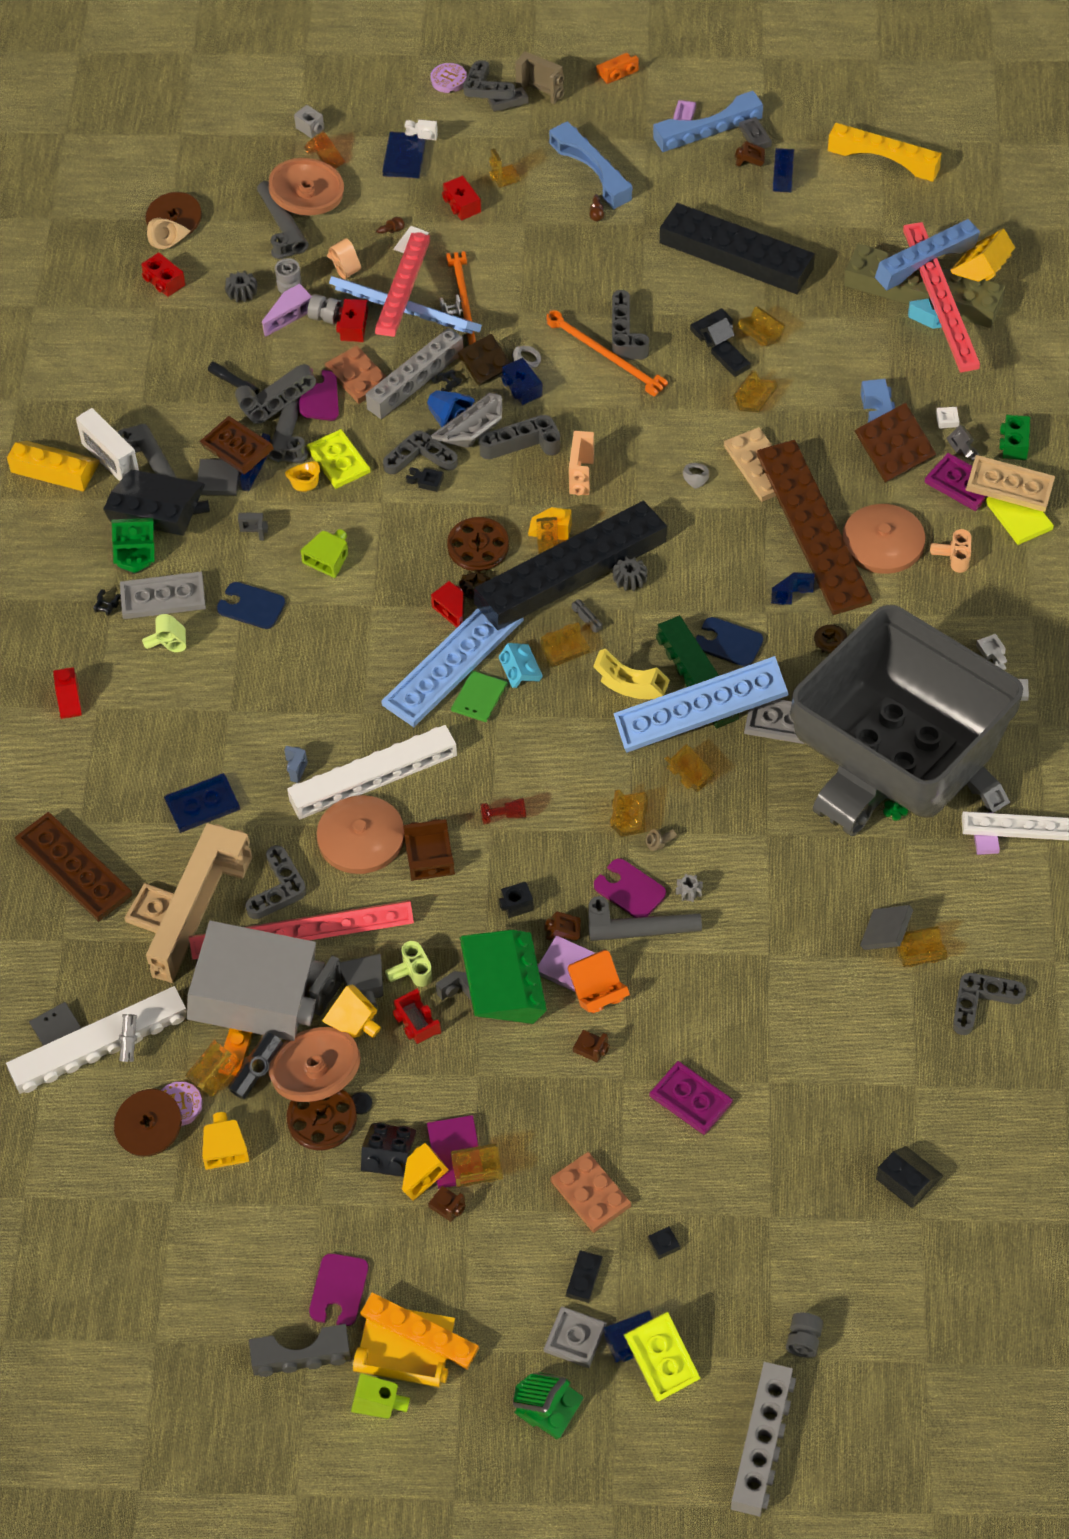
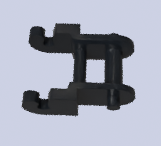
M450 370L446 373L441 372L437 374V379L433 377L432 382L437 384L441 381H446L448 383L446 389L441 388V391L451 392L454 387L461 384L462 379L455 376V370Z
M101 589L97 595L98 601L93 606L94 612L97 613L100 610L106 612V616H109L113 608L118 607V600H121V595L117 594L114 600L107 602L103 600V595L106 594V591ZM102 604H106V605H108V607L105 608V607H102L101 605H102Z

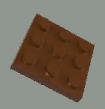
M906 403L855 430L856 435L885 483L936 455Z

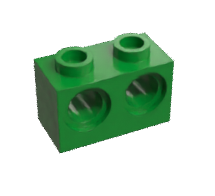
M1006 415L1005 423L1001 422L1000 435H1003V438H1000L999 450H1003L1002 458L1027 460L1030 416Z

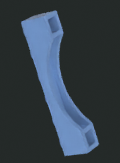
M750 91L736 96L726 109L711 117L690 121L668 119L653 124V139L662 152L672 150L739 127V122L754 117L758 120L762 119L763 104L755 92Z
M567 121L549 130V143L560 155L578 159L595 171L602 183L603 199L613 209L632 200L633 187L631 183L626 181L621 176V173L615 170L607 159L602 157L598 149L594 148L587 138L578 132L576 127H573Z
M967 219L881 261L875 278L886 290H889L901 284L918 268L934 258L949 253L962 254L974 248L980 231Z

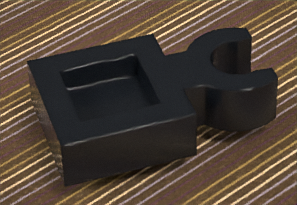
M410 467V475L414 476L407 475L406 482L409 484L418 483V487L421 489L438 492L444 478V472L424 468L423 472H420L417 468Z

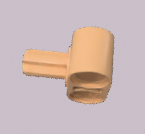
M347 238L329 248L327 257L333 260L340 277L347 279L361 270L355 249Z
M964 529L956 530L953 533L951 544L932 543L930 554L950 556L952 570L958 573L967 571L971 557L970 532Z

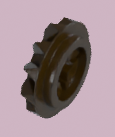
M469 570L467 575H462L459 587L463 590L464 596L474 599L472 583L478 580V586L490 580L491 577H488L486 572L480 573L479 570L471 572Z
M830 624L817 629L814 634L816 648H820L822 653L827 651L831 654L848 636L844 629ZM833 636H835L834 641L827 643V639H831V637L833 638Z

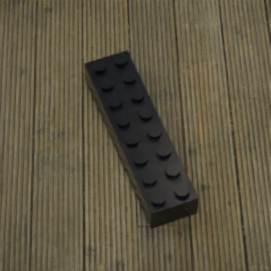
M676 203L660 226V244L796 295L814 270L815 253L680 203Z

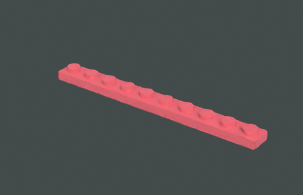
M923 222L908 224L903 227L909 247L929 238ZM934 258L918 268L960 373L978 370L980 362L938 259Z
M421 232L411 233L378 319L375 334L395 337L427 251L430 235H425Z
M407 900L245 928L304 940H315L413 924L414 920L411 901ZM205 934L189 936L192 960L199 958Z

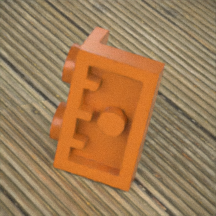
M628 53L622 54L597 65L596 72L609 84L637 72L638 57L636 55L631 57Z

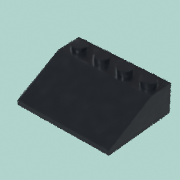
M131 469L110 492L103 509L110 522L112 519L153 518V530L184 536L205 484Z

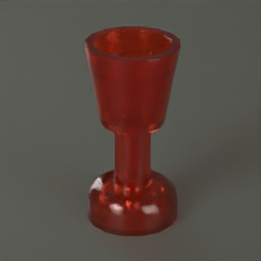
M523 797L504 803V807L490 808L487 803H480L483 825L489 824L491 817L506 815V818L526 819Z

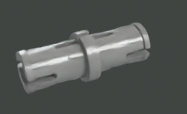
M123 1014L122 1034L119 1035V1040L121 1041L119 1061L128 1062L129 1060V1062H133L134 1046L138 1037L135 1035L137 1015L128 1014L127 1016V1014Z

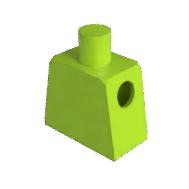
M338 529L334 535L321 531L301 549L302 563L336 578L348 556V546L345 541L348 537L347 533L342 529Z
M360 1373L351 1412L388 1419L391 1416L392 1409L407 1413L410 1398L396 1395L398 1388L396 1383Z

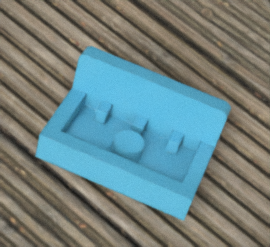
M507 643L499 655V660L512 688H517L521 681L539 682L543 675L529 644Z

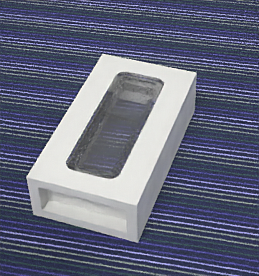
M93 408L76 417L82 445L99 459L119 481L131 469L139 471L135 449Z

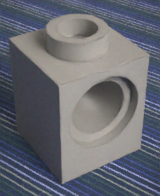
M306 105L294 114L296 129L310 138L324 129L323 115L310 106Z

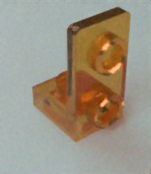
M324 131L309 140L304 147L308 154L315 151L323 162L334 169L345 163V160Z

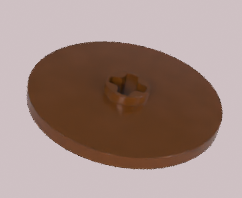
M170 192L161 195L150 204L146 212V223L148 226L149 222L155 218L169 219L190 230L187 234L189 235L200 224L202 210L199 202L193 196L183 192Z
M146 1089L134 1093L122 1103L115 1116L114 1133L118 1143L127 1152L135 1156L148 1157L163 1152L172 1145L180 1132L182 1125L180 1107L171 1095L161 1090ZM149 1118L151 1120L149 1122L150 1126L146 1127V1119Z

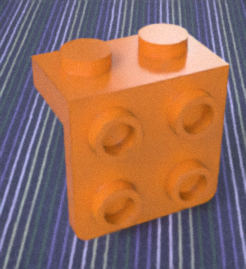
M602 950L568 965V972L580 1006L587 1012H599L604 1008L603 1006L610 1003H620L624 1000V997L630 995L627 986L619 981L610 952L607 950Z

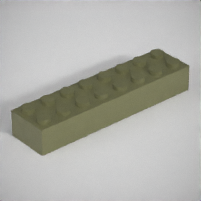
M858 243L845 269L844 286L908 305L910 301L929 299L932 310H935L919 269L913 272L901 284L886 290L876 280L875 275L879 263L895 254ZM941 267L962 320L991 328L1003 303L1006 285L989 280L986 281L985 279L977 282L952 274L950 269Z

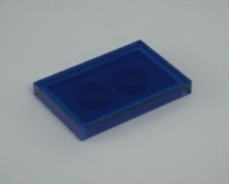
M390 132L382 170L383 176L420 178L427 139H419L418 134L408 136L403 132Z
M224 773L164 796V800L179 833L241 810Z

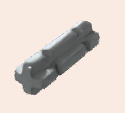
M580 599L574 601L572 609L575 613H579L578 616L587 626H590L594 633L601 631L603 628L601 621L596 619V616L587 606H584L585 604Z

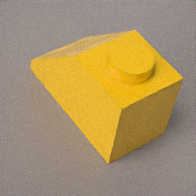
M551 507L531 518L528 536L558 540L569 539L572 527V510Z
M426 1143L417 1147L407 1158L402 1190L413 1201L449 1170Z

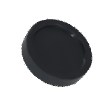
M358 1092L351 1096L357 1114L361 1115L370 1111L372 1099L367 1093Z

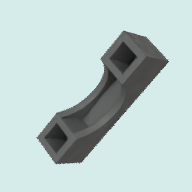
M346 1324L321 1328L316 1341L309 1347L300 1350L284 1348L276 1341L273 1335L249 1339L254 1376L267 1377L275 1372L292 1373L301 1368L317 1369L326 1364L342 1365L346 1361H351Z

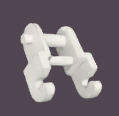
M458 294L455 295L456 304L447 306L443 298H440L442 311L448 314L458 313L461 316L462 309H460L461 304ZM456 307L455 310L448 311V308Z

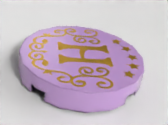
M454 63L438 65L431 72L432 86L443 93L461 90L467 77L465 69Z
M174 1082L161 1090L171 1095L178 1103L182 1114L181 1126L192 1123L195 1117L200 1114L203 1101L199 1090L194 1085L187 1082Z

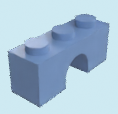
M886 379L862 381L860 395L863 408L876 409V411H869L868 422L895 408L894 401L891 402L890 400L891 387H887Z

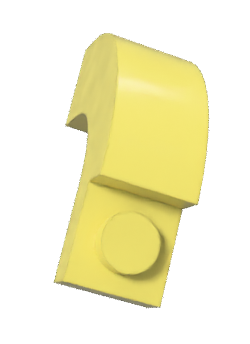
M607 649L599 650L593 666L602 675L601 682L617 693L637 699H656L664 696L670 679L657 667L649 670L631 669L620 663Z

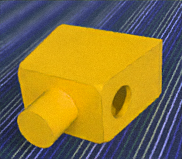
M353 984L345 987L322 1020L341 1032H347L353 1038L361 1036L363 1032L374 1038L381 1029L378 1024L372 1021L377 1013V1009Z
M225 1112L213 1114L214 1123L205 1125L203 1132L202 1158L205 1170L250 1162L237 1120L227 1121V1114Z

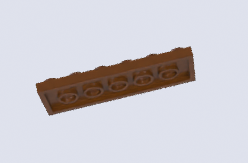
M49 811L14 837L16 843L98 922L133 896L132 891Z

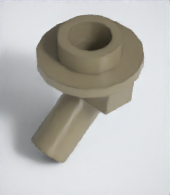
M652 829L646 836V844L651 851L663 849L664 845L676 838L677 835L673 829L662 836L657 829Z

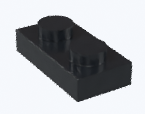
M721 308L691 324L690 330L702 342L704 338L700 329L726 317L733 325V319Z
M728 340L711 348V354L734 377L750 369L751 363Z
M579 1251L566 1291V1297L587 1303L590 1302L603 1256Z

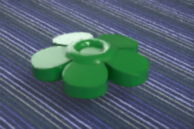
M888 800L884 803L885 809L883 814L886 817L892 816L893 820L898 821L901 819V816L908 814V809L897 802L893 803Z

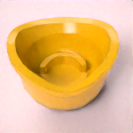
M315 461L306 462L288 469L285 475L295 490L301 492L311 491L318 485L320 466Z

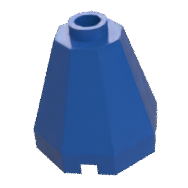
M436 390L429 396L427 404L442 428L471 407L475 401L469 395Z

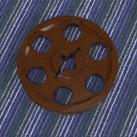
M485 517L468 518L456 524L450 531L447 539L448 553L455 564L466 570H488L499 565L507 556L509 550L508 534L501 524ZM467 527L474 529L471 533L463 531ZM486 527H492L494 529L490 533L483 531V529ZM478 536H479V542H480L479 552H477V545H476V543H477V537H478ZM457 541L463 543L460 547H454L452 544ZM496 541H502L504 543L502 546L499 547L493 545V543ZM466 555L473 557L470 561H464L462 558ZM486 555H491L494 557L490 561H486L483 559V557Z
M343 1089L333 1094L326 1101L317 1100L309 1102V1107L304 1110L297 1107L298 1101L291 1100L288 1106L286 1118L290 1134L297 1143L311 1150L323 1151L341 1145L351 1136L356 1126L357 1113L355 1104L351 1096ZM348 1104L350 1106L348 1111L343 1113L337 1111L338 1105ZM325 1113L326 1119L321 1118L318 1120L317 1115L319 1114L322 1116ZM303 1121L307 1125L303 1130L294 1129L295 1123ZM338 1124H343L346 1126V1130L343 1133H336L333 1131L334 1127ZM317 1133H322L325 1136L321 1142H314L312 1137Z

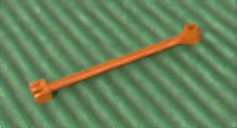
M461 251V257H458V252H454V258H451L450 253H446L448 267L454 266L463 317L466 320L472 321L462 265L467 264L466 253ZM474 331L472 334L467 333L469 345L476 342Z
M552 310L549 311V314L547 313V324L551 328L561 327L646 383L645 391L655 397L658 392L663 390V387L668 385V381L657 374L652 379L564 321L559 311Z

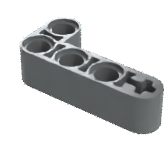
M617 290L612 295V352L624 360H642L649 356V337L642 333H630V295L625 290Z
M301 364L260 393L256 394L249 386L244 385L236 389L235 397L241 410L252 422L259 424L312 389L316 384V379L310 366Z
M540 415L482 434L479 438L480 456L488 460L540 444L545 454L551 456L558 454L561 449L560 433L553 419L548 415Z

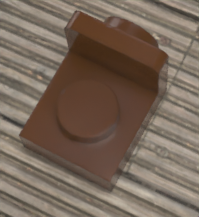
M745 141L735 152L736 166L740 167L745 160L761 167L765 161V149Z
M556 911L551 918L546 920L544 930L547 931L546 940L551 941L555 936L577 941L580 938L581 918Z
M583 1030L573 1046V1052L598 1063L601 1056H605L609 1050L608 1035L603 1033L599 1037Z
M441 1186L429 1201L428 1207L452 1222L456 1216L459 1217L464 1212L466 1207L465 1196L462 1193H459L457 1196L444 1186Z

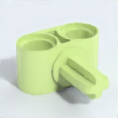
M162 614L155 618L156 633L142 640L146 649L162 644L171 652H182L186 649V629L173 616Z
M416 941L404 943L401 950L403 963L385 971L387 980L393 982L409 975L415 985L419 987L429 985L433 978L432 968L424 950Z

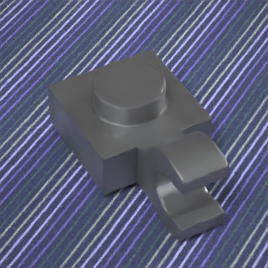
M959 425L946 438L956 453L961 454L963 452L968 459L971 457L973 461L975 456L979 455L970 445L974 439L964 426Z

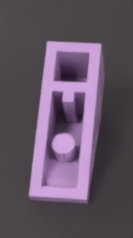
M301 284L283 292L262 320L265 336L307 315L308 304L312 296Z

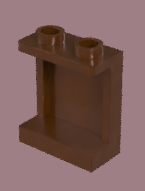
M434 819L422 823L413 822L403 826L411 881L455 875L446 819Z

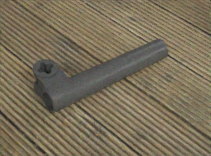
M269 181L261 182L257 186V191L282 232L271 237V244L273 245L271 255L276 259H284L305 252L309 244L290 213L272 199L268 189Z
M299 398L282 409L271 440L274 449L268 454V457L274 461L302 463L308 458V453L304 449V439L299 436H292L300 412Z
M139 424L117 432L135 449V453L142 451L155 474L177 478L146 424Z
M597 896L589 902L590 941L702 931L700 913L610 919L609 903L604 897Z

